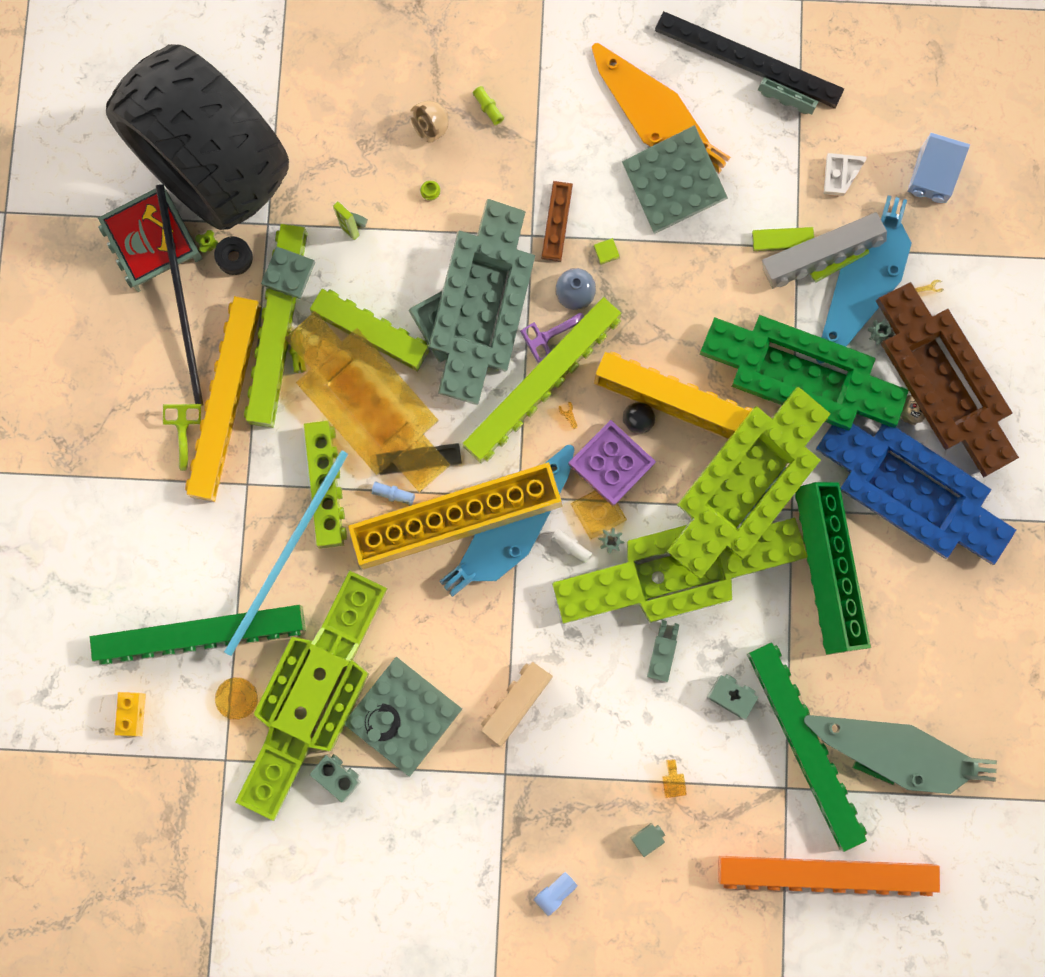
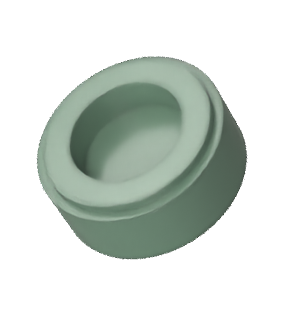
M350 212L354 217L356 226L366 227L368 219Z

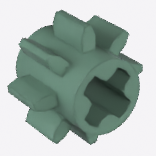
M886 319L880 323L875 320L873 322L874 327H869L867 330L871 332L869 340L873 339L876 341V345L889 339L888 337H893L895 334L891 332L892 327L886 323Z
M613 527L610 532L603 529V538L598 537V540L603 542L600 548L608 547L607 551L609 554H611L612 549L619 552L618 546L625 543L619 538L623 533L615 534V528ZM608 536L615 537L613 540L614 545L607 544L609 541Z

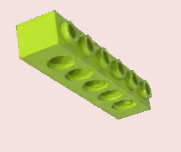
M329 421L304 423L312 500L334 464L335 459L338 457L337 446H333V438H336L335 426H331ZM322 439L327 441L324 448H317L318 441ZM322 460H329V465L326 468H319V463ZM340 470L313 515L316 544L319 549L344 546V540H347L346 527L342 528V519H345L344 508L340 507L339 499H343L342 488L338 487L337 479H340ZM332 500L333 507L328 510L324 509V502ZM329 520L336 522L332 530H327L325 527Z

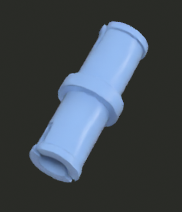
M375 481L372 487L373 495L388 498L391 502L395 500L412 506L415 499V493L398 489V486L395 485L391 487Z

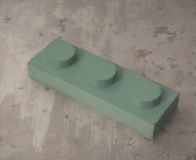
M765 77L758 88V91L763 96L778 99L781 104L798 108L797 110L803 114L809 113L812 115L819 102Z

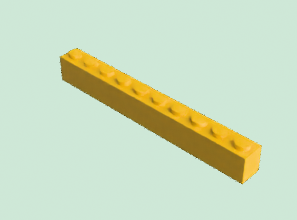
M234 296L233 302H230L228 306V314L230 315L223 327L225 336L224 340L220 341L219 344L220 357L214 364V372L216 373L214 380H211L209 385L211 394L209 400L207 399L205 402L204 410L206 415L205 419H202L200 423L201 436L195 443V451L197 452L195 459H192L190 464L191 477L187 479L185 485L187 495L192 498L216 501L262 307L257 300Z

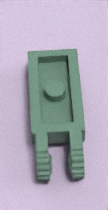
M662 620L658 636L655 639L647 677L668 682L680 624H674L671 639L663 637L667 621Z

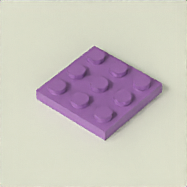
M610 420L568 462V465L614 507L656 461Z

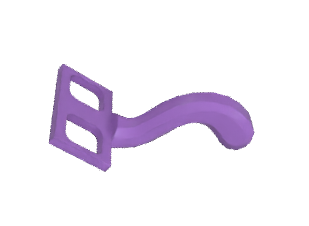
M583 313L574 315L546 332H540L535 322L520 330L537 363L541 362L551 352L547 345L548 341L552 337L577 325L584 317ZM532 327L536 333V338L530 340L526 333V329ZM542 345L546 351V356L540 358L536 351V347Z

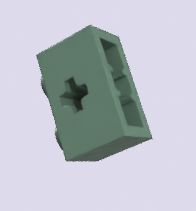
M728 674L725 677L720 675L706 698L739 718L746 720L759 698L754 695L756 691L746 685L744 687L736 684L737 680ZM736 691V696L739 698L731 701V695L728 693Z

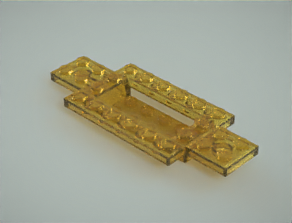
M314 311L285 337V340L311 368L296 384L376 475H379L393 462L420 493L451 466L425 436V433L439 422L438 418L358 328L342 341L321 316Z

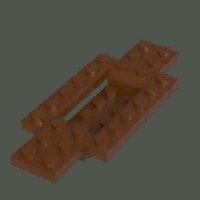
M911 282L879 297L876 303L896 334L883 341L881 346L945 451L962 442L983 478L1018 459L1019 456L998 424L999 421L1010 416L1013 412L950 310L946 309L932 316ZM938 337L942 340L982 405L981 408H977L936 341Z

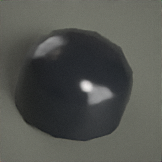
M636 402L628 405L624 410L623 423L631 432L643 434L650 431L654 426L656 416L649 405Z

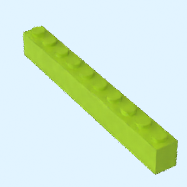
M280 224V230L276 231L275 242H277V247L304 256L308 233L305 227ZM266 288L265 300H267L266 308L263 307L261 317L264 321L263 326L258 331L260 343L259 347L255 349V359L257 360L256 366H253L251 371L253 383L248 388V398L250 400L249 406L245 407L244 418H246L250 425L274 428L296 298Z
M603 297L462 443L463 447L481 464L484 460L488 462L494 456V450L498 446L502 447L509 440L508 435L512 431L517 432L524 424L522 421L527 416L530 418L537 411L538 408L536 406L541 401L544 403L552 395L550 393L554 387L559 388L566 380L564 377L569 372L572 374L579 367L580 364L578 362L583 357L587 359L594 351L592 348L596 343L600 345L606 339V333L610 329L614 330L621 323L622 313Z

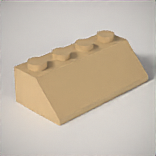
M534 662L530 665L526 663L519 672L522 675L517 682L513 680L506 691L509 694L505 699L501 697L493 707L496 709L492 717L487 715L481 723L483 726L481 731L500 746H503L553 678L550 673Z

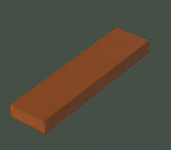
M553 181L541 259L562 261L573 183Z

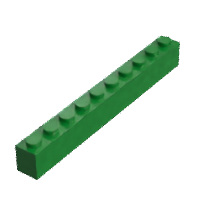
M299 604L257 611L241 641L246 640V643L259 642V638L267 637V640L280 639V635L288 634V637L300 636V632L306 631L303 606ZM246 613L89 636L92 661L99 662V665L112 664V660L120 659V662L133 661V657L141 656V659L154 658V654L162 653V656L175 655L177 650L189 653L195 652L197 647L203 646L204 650L215 649L217 644L223 643L227 647Z
M771 642L747 653L746 655L839 850L845 852L866 842L865 835H867V831L855 816L858 813L854 804L848 802L846 797L848 792L845 785L839 783L836 777L838 771L834 763H830L827 755H829L827 747L824 743H820L817 735L804 723V718L810 715V712L805 703L802 704L798 697L801 695L796 684L792 685L789 668L786 664L783 665L780 657H782L780 649Z

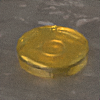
M233 677L225 680L215 693L217 710L229 719L240 720L248 717L254 712L258 704L256 687L244 678Z

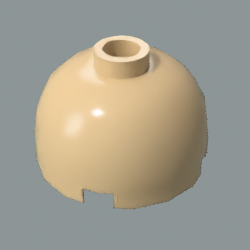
M427 100L411 108L410 113L413 112L414 116L411 118L412 125L421 138L425 136L428 139L426 142H434L445 134L448 129V113L439 103Z

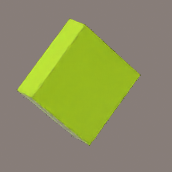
M613 238L594 244L600 265L620 258Z

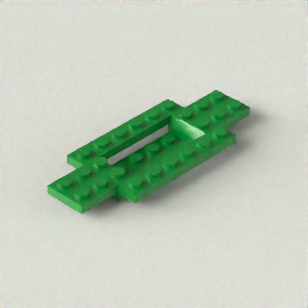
M759 315L753 331L714 317L699 354L738 369L731 387L781 406L797 387L801 388L830 413L825 421L826 423L850 431L856 414L896 428L909 392L908 389L870 375L875 357ZM770 343L777 344L846 370L848 373L845 375L769 345Z

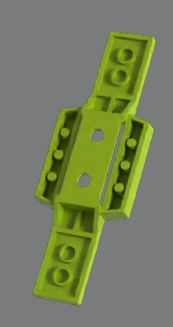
M796 518L770 524L744 559H741L726 547L701 579L672 556L641 564L635 563L667 554V550L687 525L628 540L627 563L552 583L562 622L566 624L617 609L639 605L649 623L730 602L732 600V579L807 558ZM661 572L664 575V581L659 584L655 583L652 580L653 573ZM719 580V582H715V583H712V584L700 586V587H697V588L689 589V590H686V591L678 592V593H675V594H671V595H667V596H663V597H660V598H656V599H652V600L647 601V599H649V598L657 597V596H660V595L672 593V592H675V591H679V590H683V589H686V588H690V587H694V586H697V585H701V584H705V583H709V582H712V581Z
M349 570L314 640L291 637L253 714L269 727V731L235 803L275 821L309 749L333 750L369 676V673L353 659L388 588ZM347 666V669L311 740L310 735L321 715V712L342 672L343 667ZM317 668L325 670L326 676L323 680L315 679L314 671ZM298 707H304L307 711L306 717L302 720L295 717V710Z

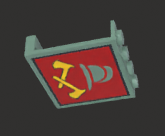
M156 188L98 217L101 224L98 228L104 237H108L110 242L107 245L112 254L116 253L119 259L116 260V263L121 271L125 270L127 274L125 280L130 288L134 287L140 292L141 290L138 285L170 269ZM165 189L178 265L191 258L198 262L203 258L169 193Z

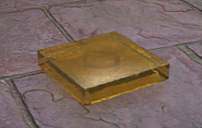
M596 490L570 503L590 541L602 535L603 529L609 531L612 527L614 528L627 521L618 503L613 507Z

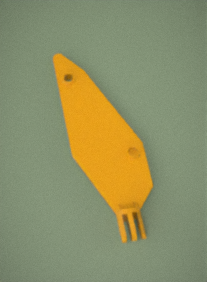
M594 43L592 51L599 74L643 143L652 147L695 125L716 172L720 174L721 168L725 167L726 162L731 157L710 144L678 93L601 44Z

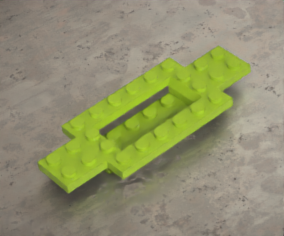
M799 387L792 392L773 418H770L759 407L755 406L678 502L677 506L687 513L692 520L670 546L667 553L699 579L704 576L726 547L741 559H744L821 461L805 446L826 421L830 413ZM789 463V465H788V466L786 467V469L782 472V474L778 477V479H777V480L775 481V483L771 486V488L767 491V493H766V494L764 495V497L760 500V502L756 505V507L753 509V511L749 514V516L745 519V521L741 524V526H740L739 528H737V527L739 526V524L742 522V520L746 517V515H747V514L750 512V510L753 508V506H754V505L757 503V501L761 498V496L764 494V492L768 489V487H769V486L772 484V482L776 479V477L779 475V473H780V472L783 470V468Z

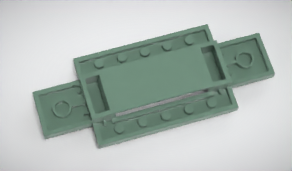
M487 199L477 236L460 230L457 232L428 349L445 353L447 356L438 394L478 405L487 368L491 367L504 372L508 370L535 255L517 249L526 213L524 210ZM509 271L508 279H507V283H506V287H505V291H504V295H503V299H502V303H501V307H500V311H499V315H498V319H497V323H496V328H495V332H494L492 344H491V347H490L489 344H490V340H491V336H492V332H493V328H494V324H495V320H496V316H497V312H498V308H499V304H500V300H501V295H502V291H503V287H504L506 275H507V272Z

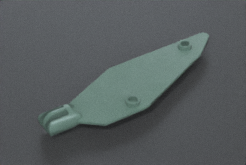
M807 715L804 718V723L827 745L907 790L951 794L970 779L996 782V777L978 776V772L996 773L997 769L979 767L978 763L997 764V760L971 758L913 725ZM834 724L838 728L836 732L832 731V726Z

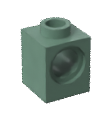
M650 823L630 838L642 856L645 857L665 843L663 837L666 835L659 825L654 826Z

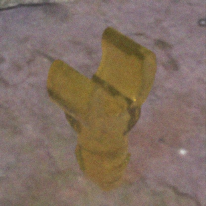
M568 402V407L570 408L568 411H563L562 407L559 406V413L565 416L573 429H576L577 423L574 419L572 403Z

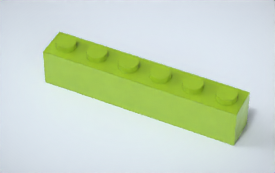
M331 289L328 291L320 290L310 307L312 315L418 372L429 353L426 341L419 337L414 339L403 328L399 327V329L392 327V323L384 318L379 320L374 317L373 312L365 308L363 310L357 308V304L349 299L344 301L339 298V294Z

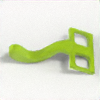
M163 404V425H175L178 431L180 471H186L188 468L186 430L190 424L201 423V404ZM177 409L178 418L176 420H166L165 410ZM187 409H198L199 418L197 420H187Z

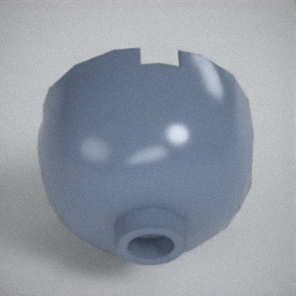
M571 268L558 278L556 295L559 302L565 308L571 310L586 308L594 300L596 284L592 275L586 270Z

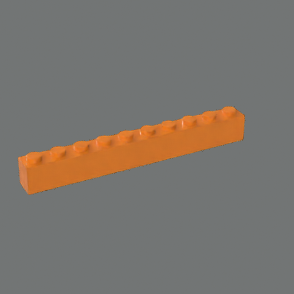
M719 856L718 882L724 884V888L737 889V885H745V889L758 890L759 886H767V890H780V887H789V891H802V887L811 888L812 892H824V888H831L832 892L846 893V889H854V893L868 894V890H876V894L889 895V891H898V895L909 896L911 892H919L920 896H933V892L940 893V866L924 863Z

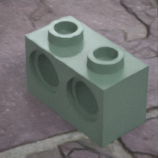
M329 754L325 755L310 773V776L343 803L361 783L358 779L359 774L351 768L348 770L341 765L343 761L335 754L332 756ZM328 763L334 767V772L331 776H327L324 773V766ZM343 777L348 778L350 781V787L347 790L340 787V780Z

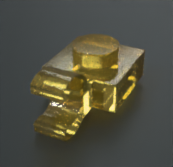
M666 760L668 775L662 776L665 798L687 795L684 774H677L676 760Z

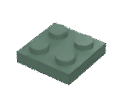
M276 246L261 284L267 288L301 299L315 265V260Z

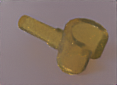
M933 280L930 285L915 289L917 292L933 290L940 293L944 289L936 290L935 285L943 281Z

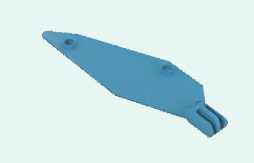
M887 196L881 221L887 230L886 242L879 247L869 248V254L840 269L821 338L846 347L878 310L879 306L876 300L893 291L902 281L912 244L901 223L907 199H903L898 215L896 210L900 198L895 197L890 213L888 209L892 196ZM829 335H835L836 339H830ZM816 359V361H817L818 363H820V364L824 363V362L819 361V360Z
M566 445L545 462H549L550 467H557V470L552 473L559 495L570 474L571 467L568 465V462L573 458L575 451L572 445ZM551 511L475 534L460 564L439 582L442 585L446 584L444 588L450 591L449 594L453 597L472 581H497L529 555Z

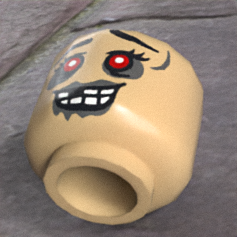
M907 395L900 419L911 425L923 422L925 417L912 395Z

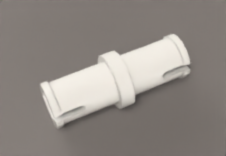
M559 529L551 538V541L564 548L568 555L571 553L584 564L588 562L593 554L578 544L576 539L572 540Z

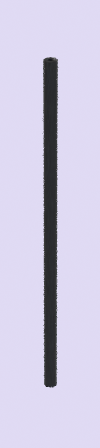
M163 184L156 185V192L195 404L203 406L165 189Z

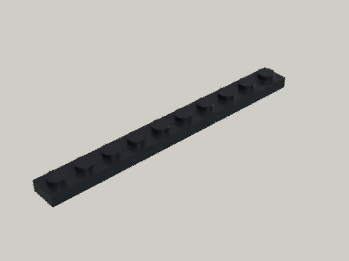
M665 11L662 12L655 27V31L760 77L770 79L835 109L845 89Z

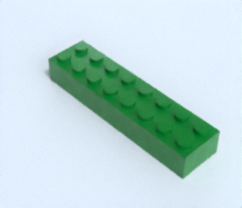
M813 482L800 486L796 491L795 499L799 509V520L802 525L803 541L807 552V563L810 568L811 584L814 589L815 605L818 610L819 626L822 632L825 653L830 655L869 649L871 644L839 482Z

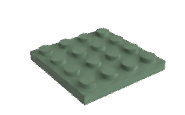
M695 125L622 161L654 234L728 199Z
M395 657L347 718L345 726L410 777L462 711V708L402 660ZM382 703L394 707L399 713L401 720L398 733L387 741L378 740L381 737V733H385L391 728L394 715L391 712H378L379 710H377L370 716L374 710L381 707L377 706L382 705ZM366 715H367V718H366V727H367V730L369 729V727H368V718H369V716H370L369 726L372 725V728H373V729H371V730L368 732V735H367V730H366V728H365V717H366Z

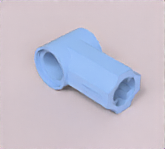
M564 872L549 887H545L533 900L547 916H550L578 885Z

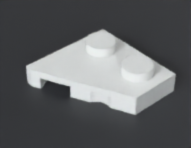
M828 153L826 156L824 194L844 196L865 163L866 157Z

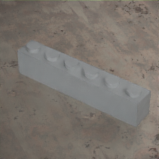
M875 212L763 259V271L772 289L783 287L790 281L803 279L814 271H822L833 263H841L847 257L860 255L866 249L881 246L887 240V230L879 215Z

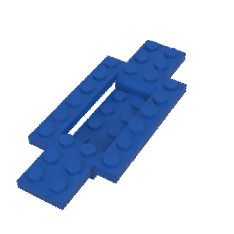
M852 424L850 431L831 425L815 449L849 471V475L840 487L842 492L944 559L950 556L957 543H959L989 564L995 565L1017 531L981 507L992 489L898 428L882 424L873 437L855 424ZM889 451H892L896 455L900 456L916 468L920 469L936 481L940 482L956 494L960 495V497H957L948 490L944 489L928 477L924 476L908 464L904 463L903 461L889 453Z

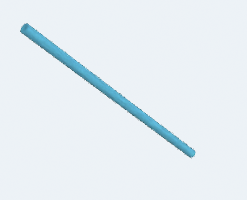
M341 450L224 653L230 656L234 653L346 460L348 453Z

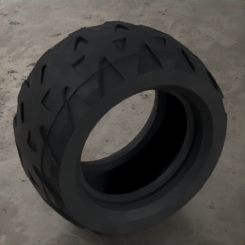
M168 44L140 60L121 79L106 103V116L131 151L172 194L202 220L216 229H231L255 215L273 197L289 170L287 152L262 115L220 71L199 54L181 44Z

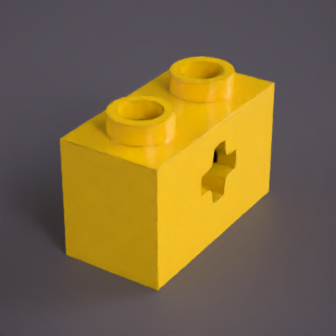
M118 692L114 735L143 736L145 693Z

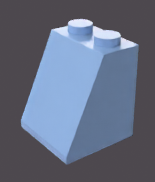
M930 133L920 148L907 192H911L916 197L930 198L936 203H947L954 191L970 144Z

